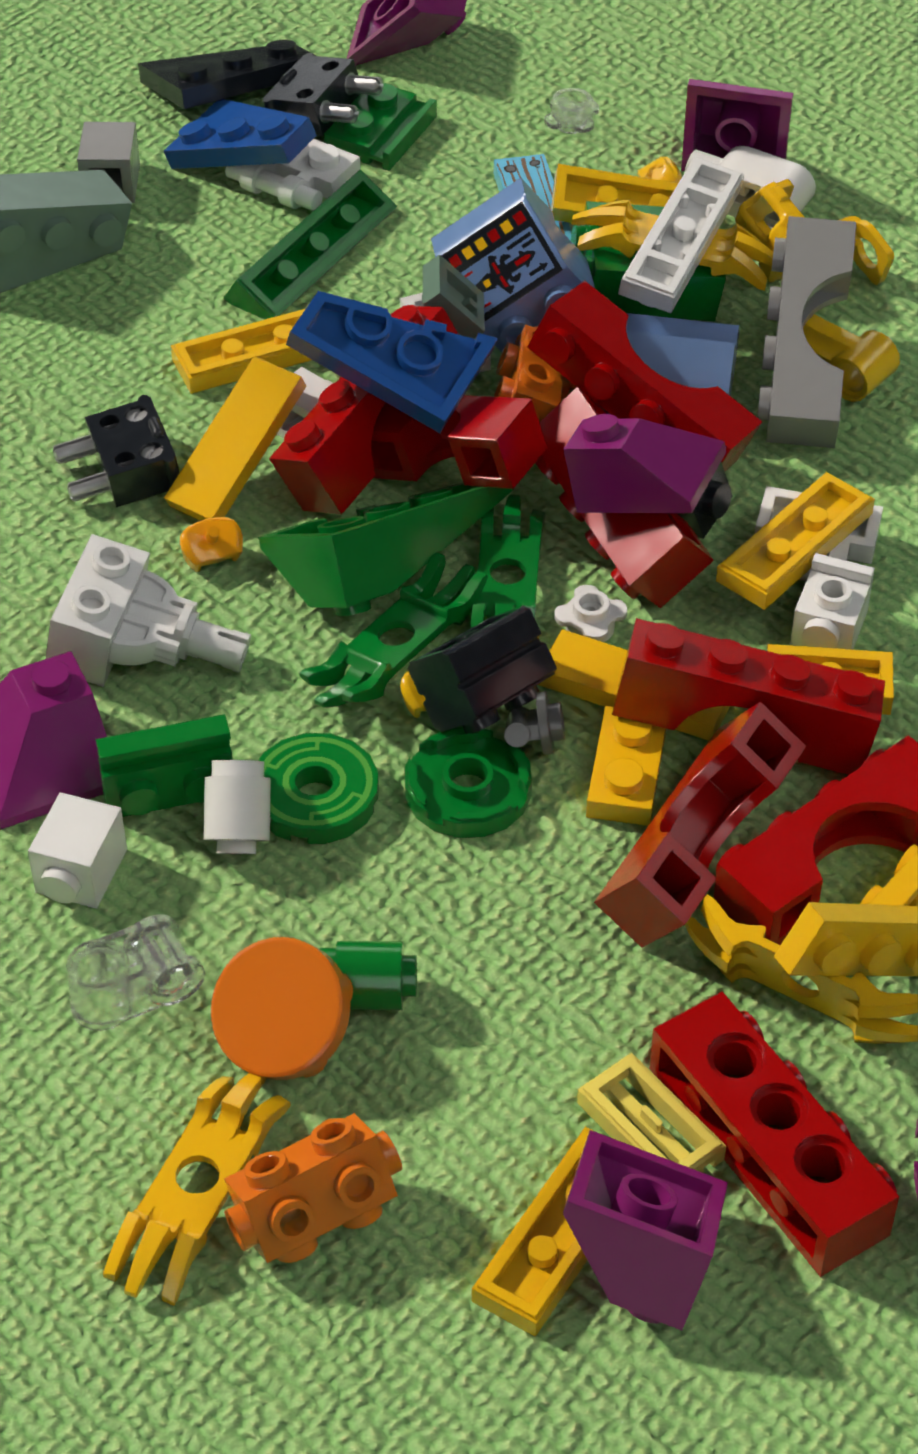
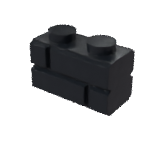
M522 606L492 616L409 662L410 665L407 669L418 693L426 698L423 704L435 729L443 732L462 726L466 735L472 734L498 722L501 718L497 708L505 705L506 710H511L536 699V692H540L537 684L553 676L557 667L547 644L540 642L539 637L542 633L530 608Z

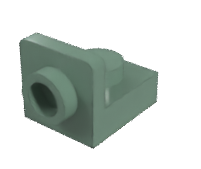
M441 255L423 265V305L443 307L459 335L476 339L478 333H484V293Z

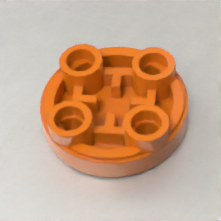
M273 937L257 941L241 950L230 960L216 983L211 1003V1021L218 1044L235 1065L257 1076L273 1080L316 1076L324 1069L328 1059L338 1049L346 1033L350 1018V1001L353 996L352 982L330 956L302 940L289 937Z

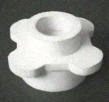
M582 585L574 590V597L567 604L559 605L555 609L554 618L556 623L566 627L567 631L606 642L614 633L615 621H622L626 618L627 606L622 600L609 599L605 593L599 591L595 586Z

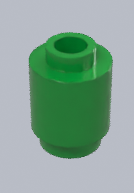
M337 941L336 948H320V950L324 951L334 960L340 970L352 982L353 996L350 1001V1010H403L404 997L417 996V955H404L403 941Z

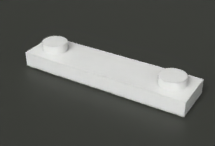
M694 157L622 277L618 294L638 301L645 306L671 313L738 196L745 175Z

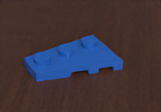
M222 99L210 106L197 120L183 126L178 132L179 137L164 150V154L171 169L290 163L317 135L309 117Z
M318 291L290 331L286 345L436 432L441 433L489 358L498 338L481 333L477 334L476 339L447 332V324L428 319L425 320L424 325L391 317L386 308Z

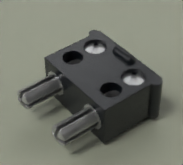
M307 53L292 68L285 72L278 83L264 96L263 103L265 108L309 117L316 135L324 136V133L334 122L355 123L358 119L359 111L351 103L360 94L380 95L384 84L380 77L359 76L354 59L314 56L313 53Z
M141 395L138 401L84 417L89 435L53 446L54 457L58 464L95 454L102 470L101 473L67 484L68 493L74 502L110 491L117 508L169 491L180 473L174 450L152 399L147 395Z

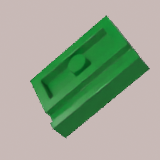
M383 83L384 88L380 95L360 94L351 103V105H355L358 108L359 116L355 123L334 122L324 133V143L360 156V162L368 165L373 160L382 162L383 169L390 171L437 117V100L429 98L424 103L417 100V94Z
M225 714L95 739L105 804L121 807L122 817L144 815L151 811L197 802L204 803L205 777L211 776L212 761L233 760L230 747V730Z

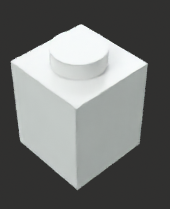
M60 792L28 849L35 893L46 895L48 898L59 903L73 902L97 909L127 851L121 807Z

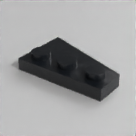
M276 40L262 47L138 63L141 83L179 107L187 109L275 86L288 69L292 68L303 55L310 52L299 47L292 40Z

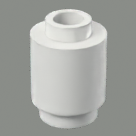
M212 761L211 776L205 777L203 840L217 841L216 853L256 854V841H270L271 778L264 777V761Z

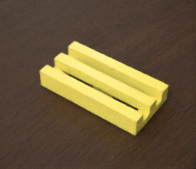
M632 1052L578 1089L577 1103L613 1139L665 1159L668 1158L673 1162L704 1173V1167L709 1163L715 1167L724 1161L726 1145ZM625 1078L696 1150L689 1153L662 1126V1120L648 1106H642L619 1082ZM618 1108L638 1127V1129L618 1110Z

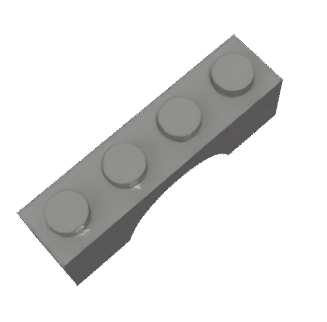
M789 216L786 238L775 237L771 271L782 272L781 287L770 286L767 320L778 321L776 336L765 335L762 363L763 370H773L772 386H760L757 418L760 420L768 421L766 442L835 448L840 422L844 370L831 365L815 353L807 342L803 327L817 311L830 304L847 300L853 267L856 222Z

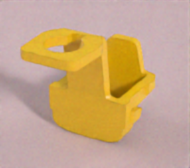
M785 179L762 187L741 204L735 222L752 233L773 251L775 237L786 238L788 217H804L790 200L794 185L789 179ZM775 211L779 216V222L771 230L765 223L764 218ZM857 216L839 219L841 221L856 222L854 262L874 285L884 282L894 260V252L870 222L862 220ZM860 239L868 240L874 247L877 254V265L866 255L863 242ZM759 262V267L765 273L769 282L782 279V272L771 271L772 268Z

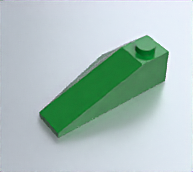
M459 483L411 495L408 497V502H396L380 506L372 505L356 509L357 516L332 521L321 518L258 537L261 550L309 607L334 608L336 616L355 615L370 610L372 608L370 600L392 593L425 566L436 552L440 553L514 489L464 485V483Z

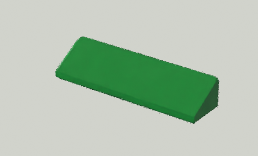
M362 170L357 171L234 282L223 299L229 304L262 319L280 316L396 209L397 205Z

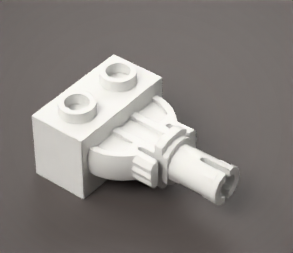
M91 534L50 620L46 659L72 651L86 681L104 687L113 664L141 665L156 660L175 667L180 659L185 660L187 656L222 665V667L238 673L240 672L249 648L251 634L230 630L200 620V613L197 612V602L179 597L167 581L147 571L149 552Z

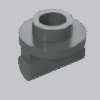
M547 691L536 692L537 709L529 710L526 707L520 706L509 711L504 738L512 747H522L528 741L541 740L543 754L551 755L554 754V741L565 740L561 702L549 703Z

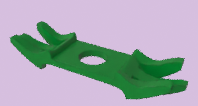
M510 494L507 498L503 513L502 535H493L494 507L481 517L478 570L486 573L488 579L478 600L473 604L470 628L485 621L486 616L492 617L522 606L530 608L535 618L539 556L546 513L533 509L530 516L529 537L520 536V495ZM513 565L523 570L525 576L517 583L503 584L494 580L490 574L499 566Z
M436 552L429 560L417 582L402 587L400 589V599L348 645L340 641L332 655L323 664L305 668L299 672V676L309 685H334L326 692L319 694L314 699L315 704L323 708L335 707L348 702H365L384 696L387 683L399 670L452 623L462 625L472 610L473 604L478 600L488 575L479 570L474 574L475 568L465 564L455 577L433 596L446 565L445 555ZM393 628H406L414 633L411 640L401 645H386L379 640L383 633ZM348 665H351V667L349 668V670L347 671V673H346V675H345V670H346L347 666H348Z

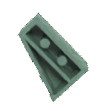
M105 170L0 174V293L122 249L132 202Z

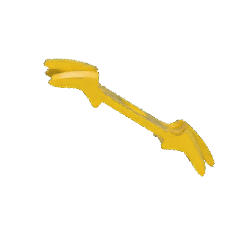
M621 200L576 213L572 217L571 224L577 226H603L579 236L577 248L580 251L612 247L628 258H631L635 251L640 249L659 216L638 211L631 206L630 200ZM736 223L732 228L718 229L699 265L711 267L712 276L736 274L743 277L757 289L765 291L767 276L753 260L762 262L772 268L773 251L752 233Z
M706 894L703 900L701 911L709 929L704 928L693 917H690L685 924L690 937L697 947L720 969L731 983L740 978H749L850 1027L854 1033V1042L872 1044L918 1042V1025L906 1024L890 1019L918 1013V994L880 991L860 971L851 979L844 975L807 976L817 985L818 990L805 988L794 981L773 957L780 945L765 938V926L736 923L728 917L719 903L708 894Z
M248 1073L234 1086V1077L222 1076L212 1082L197 1098L196 1108L191 1120L144 1198L133 1212L128 1211L106 1262L103 1277L116 1282L136 1242L145 1230L124 1289L126 1295L137 1298L168 1245L174 1239H177L161 1293L163 1302L175 1306L190 1266L198 1253L205 1247L207 1233L230 1195L224 1178L244 1169L251 1157L258 1155L270 1128L291 1106V1102L280 1095H275L261 1103L250 1113V1123L247 1131L240 1129L252 1101L267 1078ZM221 1103L220 1115L217 1120L213 1119L212 1116ZM206 1162L217 1169L219 1179L206 1192L190 1193L183 1190L176 1181L181 1169L190 1163Z

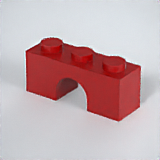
M464 395L441 433L385 403L374 425L371 446L376 474L374 478L417 482L432 465L444 459L455 457L464 485L508 489L516 487L548 448L532 399Z

